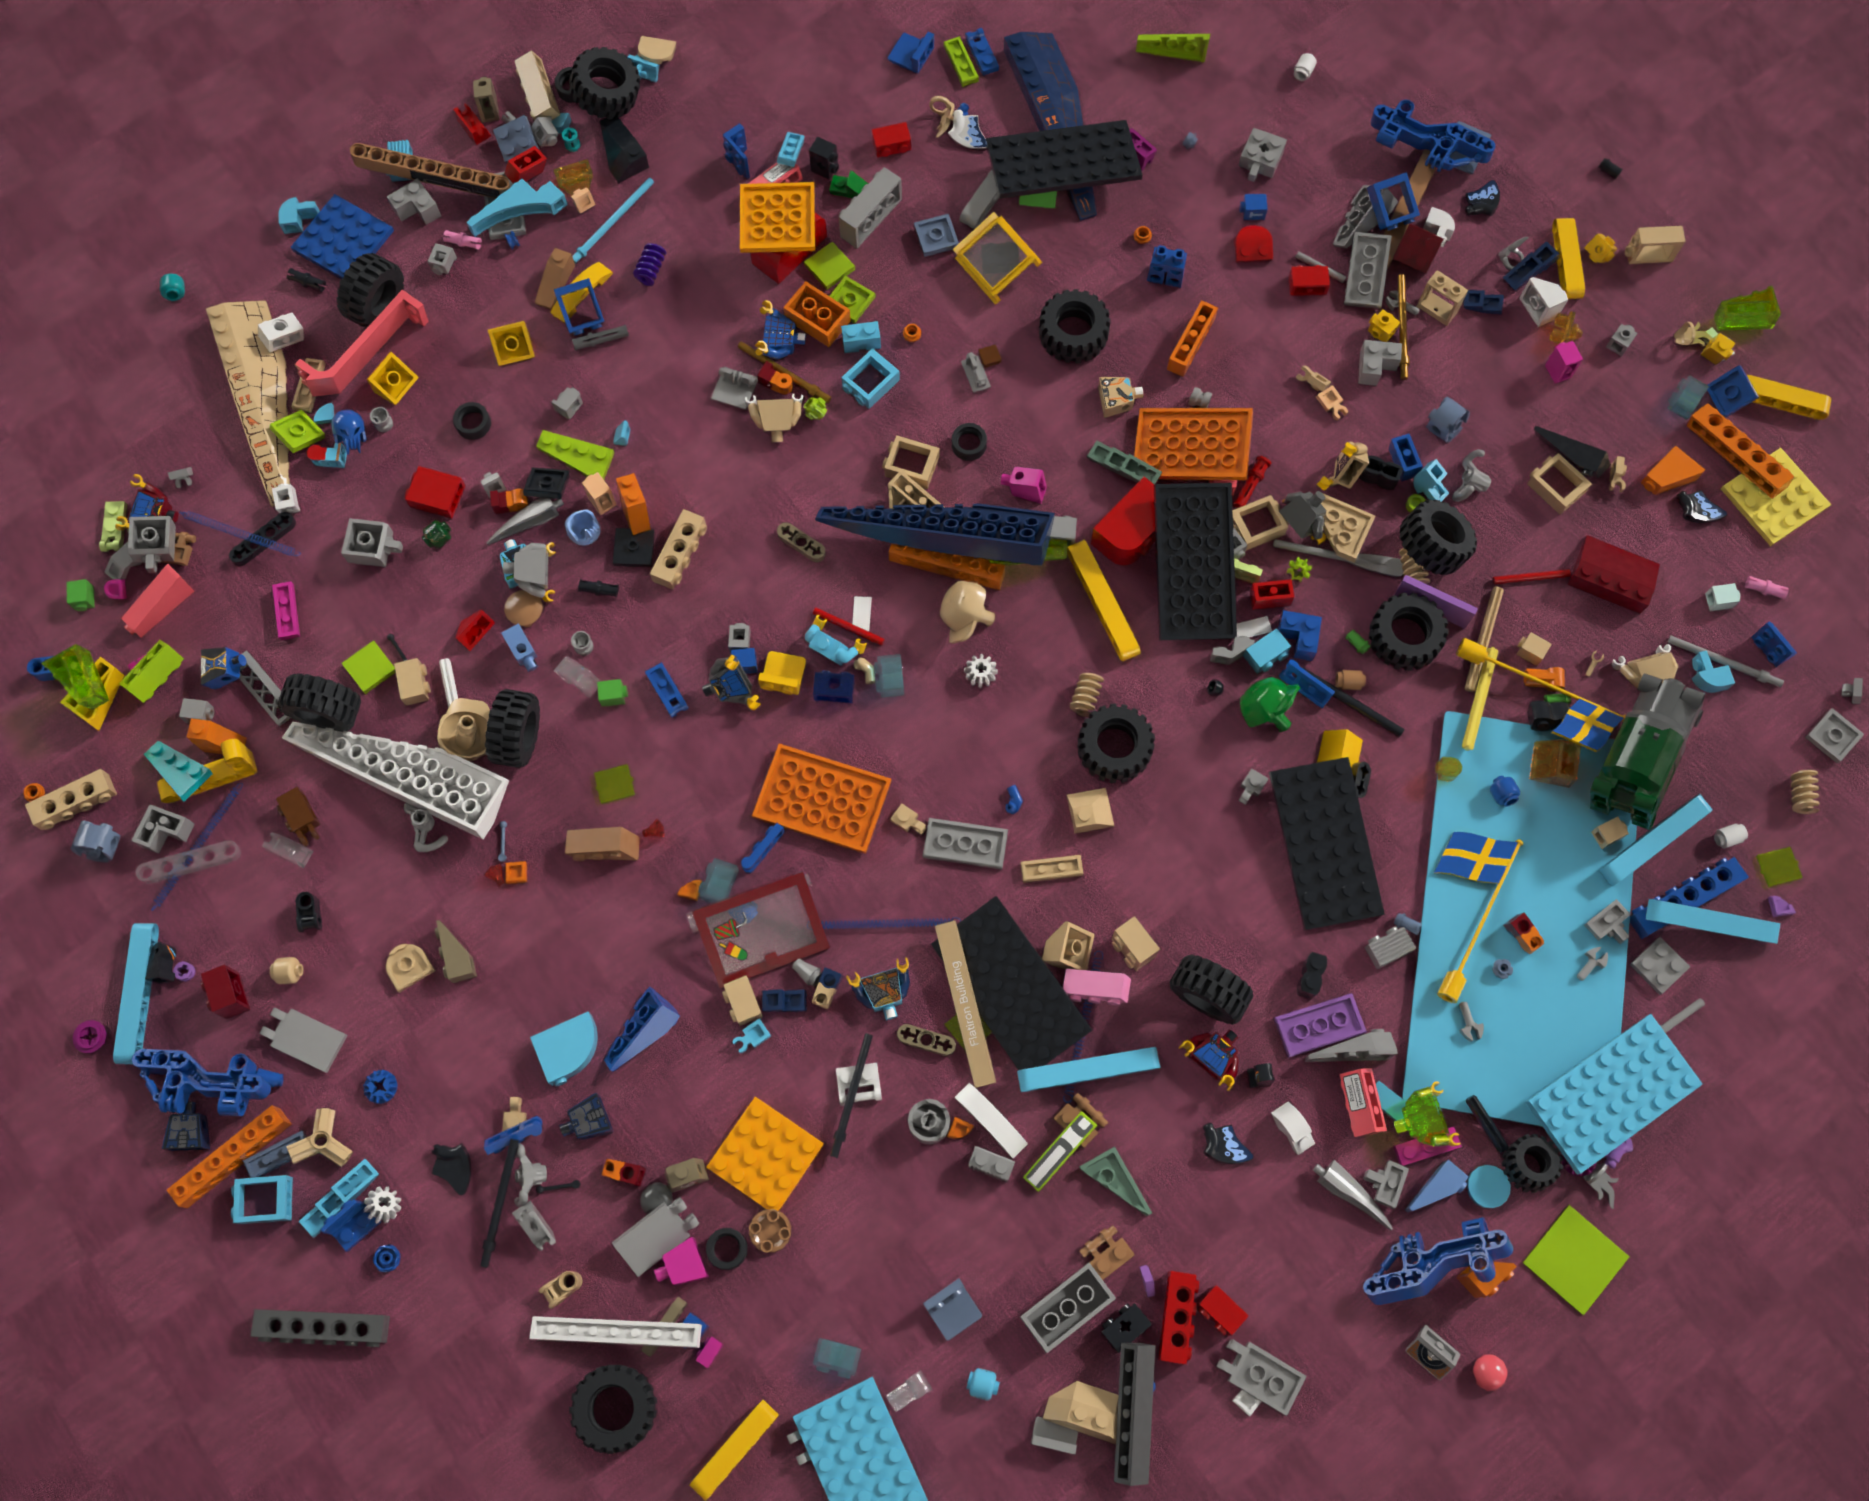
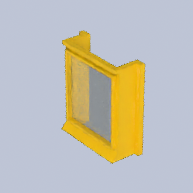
M995 212L989 215L953 248L957 255L955 257L957 262L995 305L1001 301L998 294L1028 266L1033 263L1038 267L1043 263L1002 216L998 217Z

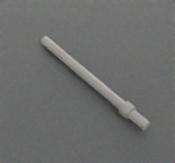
M1670 635L1667 643L1692 653L1698 654L1699 652L1707 651L1710 660L1725 666L1729 665L1730 668L1753 676L1762 683L1768 682L1780 688L1784 683V680L1770 675L1767 671H1759Z

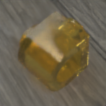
M1443 756L1437 761L1435 772L1438 773V780H1455L1462 772L1461 762L1456 758Z

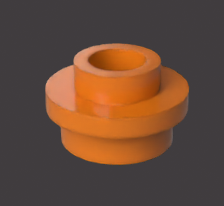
M1140 226L1134 231V240L1137 243L1146 244L1152 238V233L1146 226Z
M908 324L903 329V337L909 342H915L921 337V329L916 324Z
M38 783L29 784L24 788V798L31 802L44 796L45 789Z

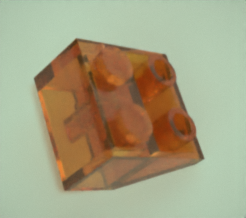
M1563 739L1535 741L1529 780L1570 788L1577 781L1581 746Z

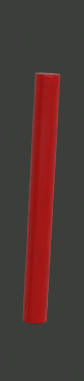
M1567 569L1493 577L1492 581L1493 584L1564 578L1570 577L1571 571Z
M815 607L813 615H820V618L827 619L828 622L883 646L885 642L884 638Z

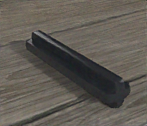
M1472 1095L1466 1099L1467 1105L1497 1151L1500 1153L1506 1151L1509 1147L1477 1096Z

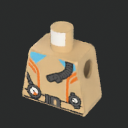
M1099 377L1098 389L1104 418L1132 410L1134 399L1143 398V388H1132L1130 378Z

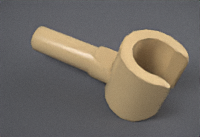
M1596 651L1592 653V662L1585 674L1586 676L1590 677L1597 663L1603 660L1604 654L1601 659L1596 660L1594 658Z

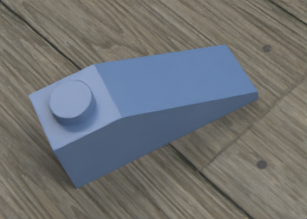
M1449 1159L1443 1161L1406 1207L1405 1211L1409 1213L1456 1192L1461 1193L1467 1186L1465 1181L1469 1176Z

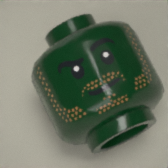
M434 520L423 529L422 539L430 548L440 549L450 541L451 528L444 521L441 523Z

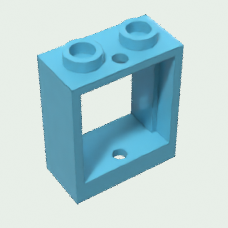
M872 348L841 377L842 388L847 394H852L860 405H865L870 409L900 380V372ZM871 364L886 378L867 394L852 380Z
M282 1175L235 1179L231 1189V1194L234 1198V1206L231 1208L233 1223L251 1224L292 1220L293 1177ZM277 1183L276 1214L244 1217L245 1185Z

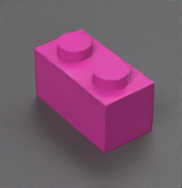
M712 1336L706 1339L704 1342L705 1347L703 1350L700 1349L696 1355V1361L706 1368H709L724 1345Z

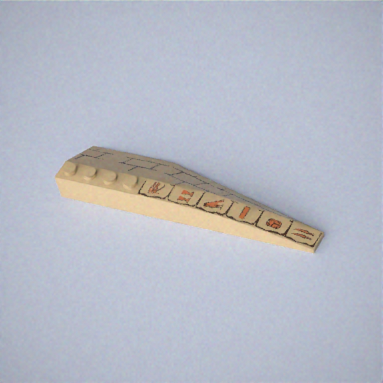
M266 301L221 303L206 308L249 446L270 505L273 507L275 503L272 488H276L280 484H290V478L288 477L289 449L270 430L271 423L288 416L286 406V360L282 348L269 352L258 337V324L272 320Z

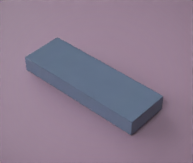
M300 1131L243 1160L250 1178L261 1177L292 1161L286 1146L307 1138L305 1132Z

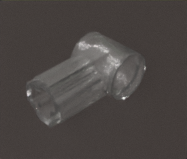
M920 1370L906 1379L904 1384L887 1394L886 1397L895 1412H897L914 1399L917 1400L931 1391L932 1387Z

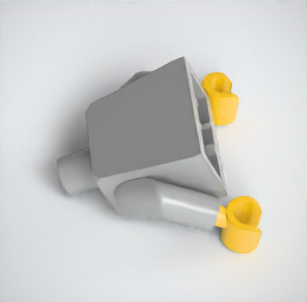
M551 542L548 545L541 543L526 545L514 554V562H503V574H514V581L529 594L540 597L545 602L554 601L549 599L548 593L555 594V591H545V589H548V556L550 557L556 553V551L553 552L549 548H553L555 544Z

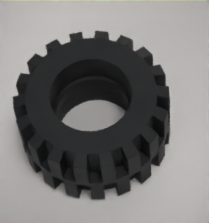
M1538 1134L1524 1135L1509 1145L1506 1152L1503 1153L1502 1157L1505 1160L1502 1161V1166L1506 1168L1503 1170L1504 1175L1508 1174L1509 1178L1507 1180L1510 1183L1514 1182V1187L1517 1189L1522 1187L1523 1192L1531 1190V1193L1542 1191L1557 1181L1556 1179L1561 1175L1560 1171L1563 1170V1165L1560 1162L1563 1159L1562 1156H1558L1559 1149L1552 1146L1554 1143L1551 1140L1547 1142L1544 1136L1538 1138ZM1524 1154H1529L1536 1158L1540 1165V1173L1533 1172L1527 1167L1524 1161Z

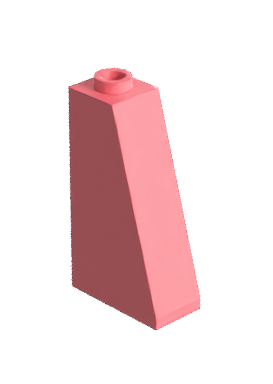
M167 564L121 619L126 623L124 628L130 634L136 633L142 638L195 591Z

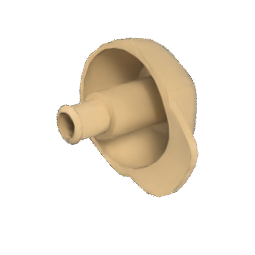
M958 581L946 592L943 598L940 616L943 622L950 627L949 642L952 644L969 639L974 632L976 623L981 622L989 627L995 621V613L986 610L984 607L986 591L978 583Z
M455 699L450 704L447 713L440 720L437 736L440 748L448 754L457 755L467 761L477 760L486 755L485 734L490 712L488 705L478 700Z

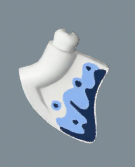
M955 110L953 112V128L948 132V135L963 147L986 149V138L980 130L978 115L963 116L961 110Z

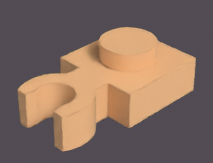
M1333 385L1316 396L1326 412L1332 410V416L1336 421L1340 419L1339 411L1344 416L1347 415L1348 409L1340 405L1343 399Z

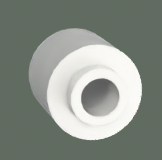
M1305 53L1300 56L1294 68V77L1297 80L1305 81L1310 77L1317 64V60L1312 54Z
M1732 824L1718 829L1714 835L1716 844L1724 849L1743 843L1748 838V832L1743 824Z

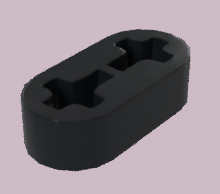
M1357 762L1352 765L1351 770L1358 798H1363L1368 790L1371 768L1367 762Z

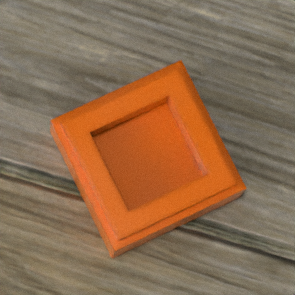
M526 861L505 863L507 884L527 882Z

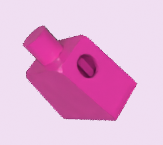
M1014 467L1012 475L1003 473L1001 477V485L1010 486L1013 496L1042 504L1047 488L1043 470Z
M693 1237L664 1254L662 1258L665 1266L654 1270L658 1282L670 1278L675 1286L709 1277L696 1240Z

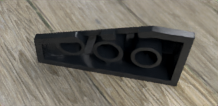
M615 116L613 119L605 118L600 121L609 170L617 183L649 168L646 153L619 118Z
M1538 426L1534 427L1537 437L1563 456L1585 477L1592 478L1593 476L1599 478L1609 468L1610 461L1607 451Z

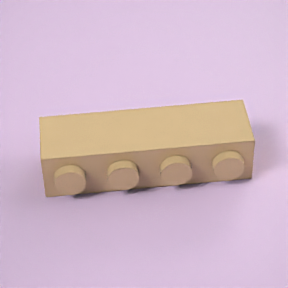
M531 50L515 60L516 73L521 79L522 83L520 85L526 94L525 100L530 106V115L534 121L537 117H551L554 120L560 116V112L542 59Z

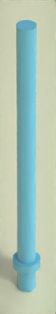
M649 177L582 247L576 249L577 252L572 256L575 264L587 255L586 252L654 184L652 178Z

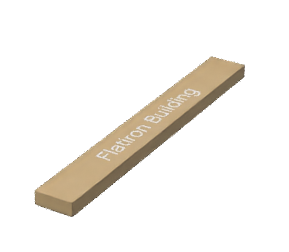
M956 921L936 925L935 929L974 1086L977 1088L996 1083Z

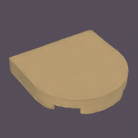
M641 36L638 45V55L644 60L658 65L667 60L669 62L674 56L676 41Z
M401 944L395 947L389 953L386 963L387 974L399 993L435 972L425 952L413 944Z

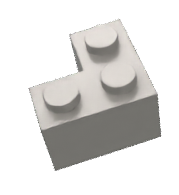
M418 178L387 196L393 211L401 222L415 213H418L426 225L441 217L437 204Z
M1364 340L1360 350L1358 384L1377 386L1382 370L1396 371L1401 362L1402 343Z
M149 805L131 841L144 849L159 854L167 836L186 842L195 824L186 817Z

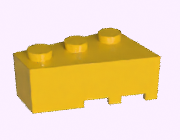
M99 657L60 703L100 731L124 674L102 657Z

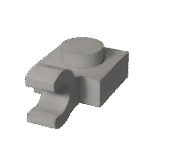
M1251 768L1240 786L1245 791L1239 801L1246 805L1252 794L1258 797L1268 778Z

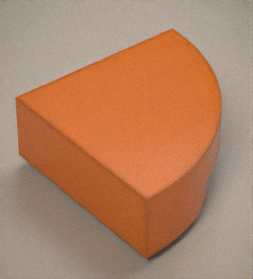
M693 880L682 886L678 891V897L698 901L703 881Z
M955 1117L947 1138L959 1139L965 1137L972 1131L974 1125Z

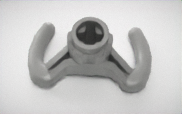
M1474 450L1464 458L1462 466L1465 469L1462 475L1463 483L1453 493V501L1460 502L1469 497L1474 490L1485 492L1491 484L1489 476L1479 471L1472 463L1474 458L1485 455L1483 450Z
M408 803L404 804V811L406 814L411 815L410 819L415 829L414 848L417 852L434 851L448 841V837L443 835L437 841L428 845L425 844L427 832L434 827V818L427 810L417 809Z
M518 1143L515 1158H519L521 1165H519V1169L515 1170V1181L519 1182L520 1186L523 1187L519 1197L515 1198L514 1203L520 1208L527 1203L531 1187L546 1182L547 1170L546 1166L541 1165V1163L532 1164L525 1155L524 1145Z

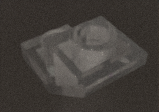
M565 656L554 670L566 683L574 684L587 697H591L598 688L597 682H600V680L589 669L568 656Z

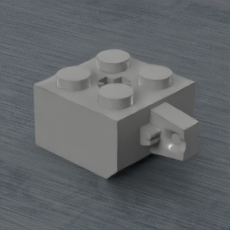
M1253 128L1238 165L1250 170L1248 180L1255 182L1258 173L1270 178L1274 176L1284 153L1287 139Z
M170 516L129 518V555L134 562L146 563L148 573H157L158 562L174 561L176 526Z
M349 518L341 554L348 563L386 567L388 555L391 552L402 553L403 545L400 541L393 539V531L388 524Z

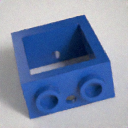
M1407 172L1367 187L1380 230L1387 228V231L1398 228V224L1402 222L1404 225L1410 224L1415 221V217L1420 215ZM1400 184L1409 214L1390 221L1380 191Z
M589 278L554 289L569 334L573 333L576 336L585 333L584 329L591 327L594 330L602 327L601 323L605 321ZM588 288L598 319L572 327L561 296Z

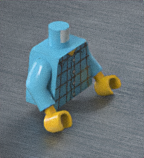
M820 615L816 616L812 626L805 634L806 642L810 643L808 647L840 666L843 663L849 662L858 654H863L867 643L861 644V639H856L854 647L848 648L820 631L827 622V619L825 621L820 620Z

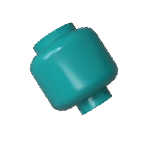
M170 273L160 278L159 288L163 298L169 301H178L184 297L185 283L181 276Z

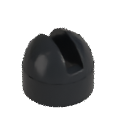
M1212 679L1208 684L1207 692L1210 695L1219 696L1224 692V685L1220 681Z

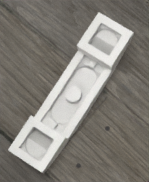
M970 1083L954 1097L993 1136L1012 1159L1028 1145L1007 1119Z

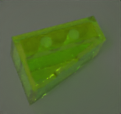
M1773 285L1759 292L1758 290L1753 291L1750 295H1740L1721 301L1714 314L1717 330L1773 329L1781 315Z
M75 644L42 662L43 666L48 668L53 677L59 680L64 689L78 704L93 710L109 701L89 650Z

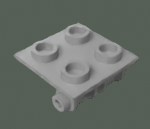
M721 367L719 370V375L721 376L711 399L746 410L745 397L750 401L758 378L738 370Z

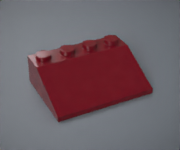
M1587 535L1567 585L1641 614L1650 604L1660 564Z

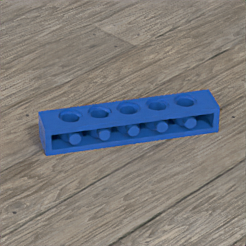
M1725 857L1715 863L1716 868L1711 870L1708 867L1698 873L1700 877L1694 879L1692 876L1682 882L1683 887L1678 889L1674 886L1665 892L1667 896L1662 899L1660 896H1657L1653 900L1697 908L1746 880L1749 876L1735 857L1727 860ZM1717 874L1723 877V881L1719 880ZM1701 883L1706 886L1707 891L1701 888ZM1684 892L1690 896V900L1684 897ZM1643 905L1631 911L1633 915L1630 917V923L1641 940L1668 925L1667 923L1646 920L1647 907L1644 908Z

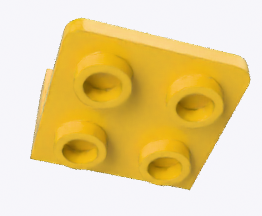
M770 651L767 656L764 672L759 674L760 688L768 691H779L788 695H799L806 659L800 656Z

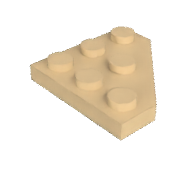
M1324 494L1325 500L1321 503L1326 509L1323 530L1336 555L1355 563L1375 515Z

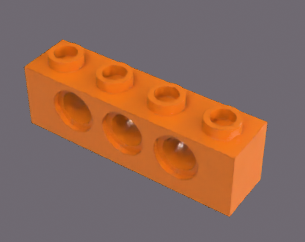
M1201 300L1169 358L1167 370L1184 377L1215 321L1218 307Z

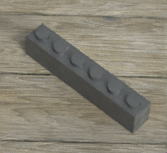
M1121 1343L1114 1482L1129 1486L1149 1484L1155 1345Z

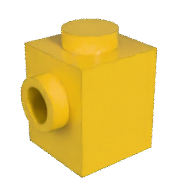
M1719 333L1709 341L1701 355L1717 365L1723 359L1727 360L1732 355L1733 350L1731 349L1735 342Z

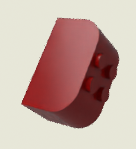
M815 212L816 248L827 237L825 219ZM812 251L750 252L752 264L777 284H780Z
M1143 477L1093 528L1090 544L1110 561L1118 565L1134 563L1142 555H1147L1151 550L1150 546L1154 542L1156 543L1154 484L1146 477Z

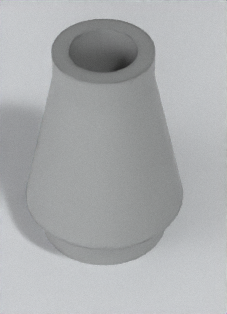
M797 959L792 966V969L799 974L808 986L814 987L819 983L822 975L820 968L801 959Z

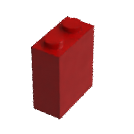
M418 466L417 471L412 475L410 488L405 492V500L409 507L452 519L466 486L462 478Z

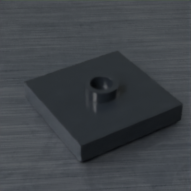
M532 467L523 489L524 496L562 499L570 472L568 470Z
M616 528L613 565L652 567L654 529L632 535L629 528Z

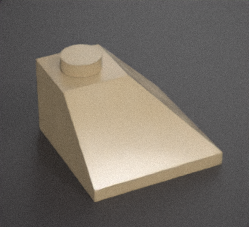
M1106 788L1067 795L1075 834L1114 827Z
M1064 922L1046 941L1042 959L1045 963L1062 969L1087 970L1095 934L1070 922Z

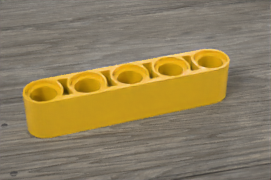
M1554 219L1552 232L1555 250L1560 256L1557 260L1560 287L1566 292L1568 299H1582L1585 295V282L1575 219Z
M1747 375L1759 396L1753 403L1813 419L1823 420L1828 418L1831 398L1829 396Z
M762 1400L689 1486L706 1501L772 1425L779 1414L766 1401Z

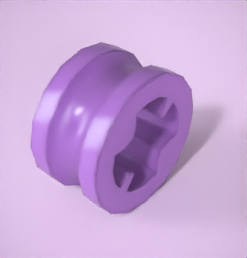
M182 961L175 965L173 973L181 981H190L195 975V968L193 965ZM181 969L189 970L187 974L180 973Z

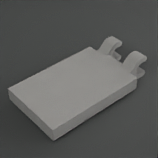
M274 1007L270 1015L281 1020L278 1027L273 1031L263 1026L259 1034L273 1040L270 1045L271 1047L327 1073L348 1035L294 1009H291L287 1014Z
M681 1197L677 1198L669 1206L663 1202L612 1242L613 1246L638 1277L661 1260L664 1254L689 1238L688 1230L699 1225L698 1219L693 1213L689 1214L684 1220L678 1215V1213L687 1208Z
M1230 1339L1226 1347L1238 1354L1232 1364L1220 1359L1216 1367L1230 1374L1228 1382L1287 1416L1307 1376L1249 1341L1243 1346L1237 1341Z

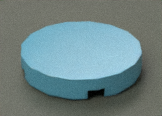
M1484 1165L1477 1167L1470 1173L1467 1179L1469 1197L1482 1208L1501 1206L1510 1195L1511 1185L1507 1180V1175H1504L1503 1170L1496 1166Z

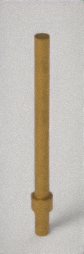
M1398 275L1400 343H1402L1399 367L1401 380H1407L1410 357L1407 351L1405 275Z
M742 341L738 344L739 349L763 364L768 361L773 364L774 370L781 374H789L792 382L807 390L811 396L820 397L826 403L831 401L832 397L821 391V388L817 385H811L763 354L756 355V350Z

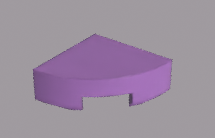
M1768 897L1773 917L1796 913L1793 906L1781 899V897Z
M1147 1265L1141 1266L1140 1272L1147 1297L1155 1296L1154 1280Z

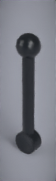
M388 634L387 640L392 642L403 661H407V658L394 640L395 636Z
M574 1180L568 1184L547 1187L539 1185L536 1187V1192L541 1194L544 1191L570 1187L578 1189L581 1183L578 1180Z

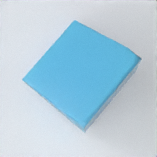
M560 113V116L551 122L558 133L562 134V131L569 127L572 120L569 113Z
M626 420L616 428L613 441L615 445L626 446L628 444L631 430Z

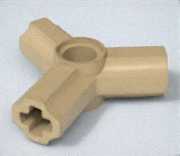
M328 1108L316 1109L313 1134L286 1146L293 1164L318 1153L324 1155L341 1168L347 1163L353 1151L332 1137L335 1110ZM323 1137L327 1139L323 1146L315 1144L318 1138Z

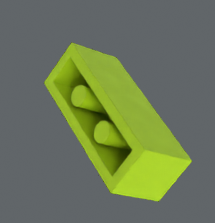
M159 640L119 684L144 703L153 696L154 691L160 685L167 681L172 671L180 667L184 658L168 644Z

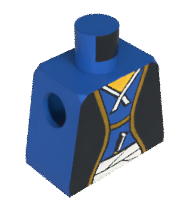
M226 647L202 649L201 685L217 690L238 680L240 677V667L245 666L247 663L245 656Z

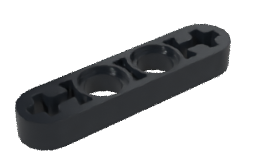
M282 512L255 531L253 535L270 539L272 541L268 546L270 547L273 541H278L295 527L296 520L289 512ZM287 519L289 523L285 524L283 520ZM268 530H275V534L272 537H266ZM243 540L230 551L229 558L235 565L243 566L268 547L259 545L257 548L252 549L250 548L252 542ZM240 554L242 558L238 559L236 555Z

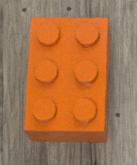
M806 281L783 307L784 316L795 322L796 327L827 347H830L842 333L841 326L848 325L851 322L850 309Z

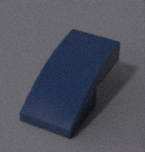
M1468 290L1464 300V308L1475 312L1502 315L1504 295H1486L1485 290Z
M783 989L762 990V1011H807V991L804 989L787 991Z

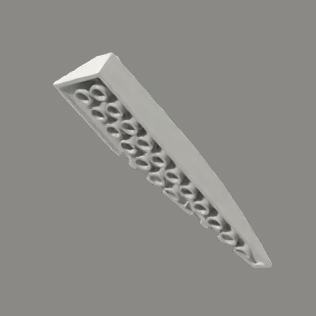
M292 722L282 737L285 741L418 809L427 810L431 815L481 839L485 838L494 824L509 783L508 779L457 755L448 754L441 748L435 747L433 749L425 745L417 746L403 741L395 742L386 738L364 734L357 735L348 731H335L331 728L324 729L299 722Z

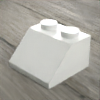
M1534 277L1529 279L1519 298L1538 327L1556 320L1568 301L1566 292L1558 284Z

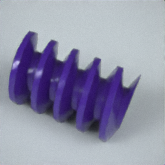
M648 243L643 248L644 250L641 253L633 275L640 283L653 286V280H656V274L659 273V268L662 266L661 262L664 261V256L667 253L660 245Z

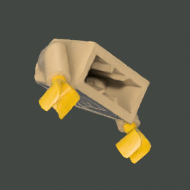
M1347 442L1345 448L1341 450L1336 459L1334 476L1328 479L1323 476L1317 485L1323 491L1329 486L1338 484L1350 489L1369 464L1367 446L1359 442Z

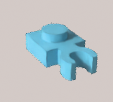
M759 1018L742 1030L745 1036L736 1037L732 1042L734 1045L738 1042L743 1043V1047L738 1050L742 1054L748 1049V1045L752 1044L756 1048L769 1039L771 1035Z

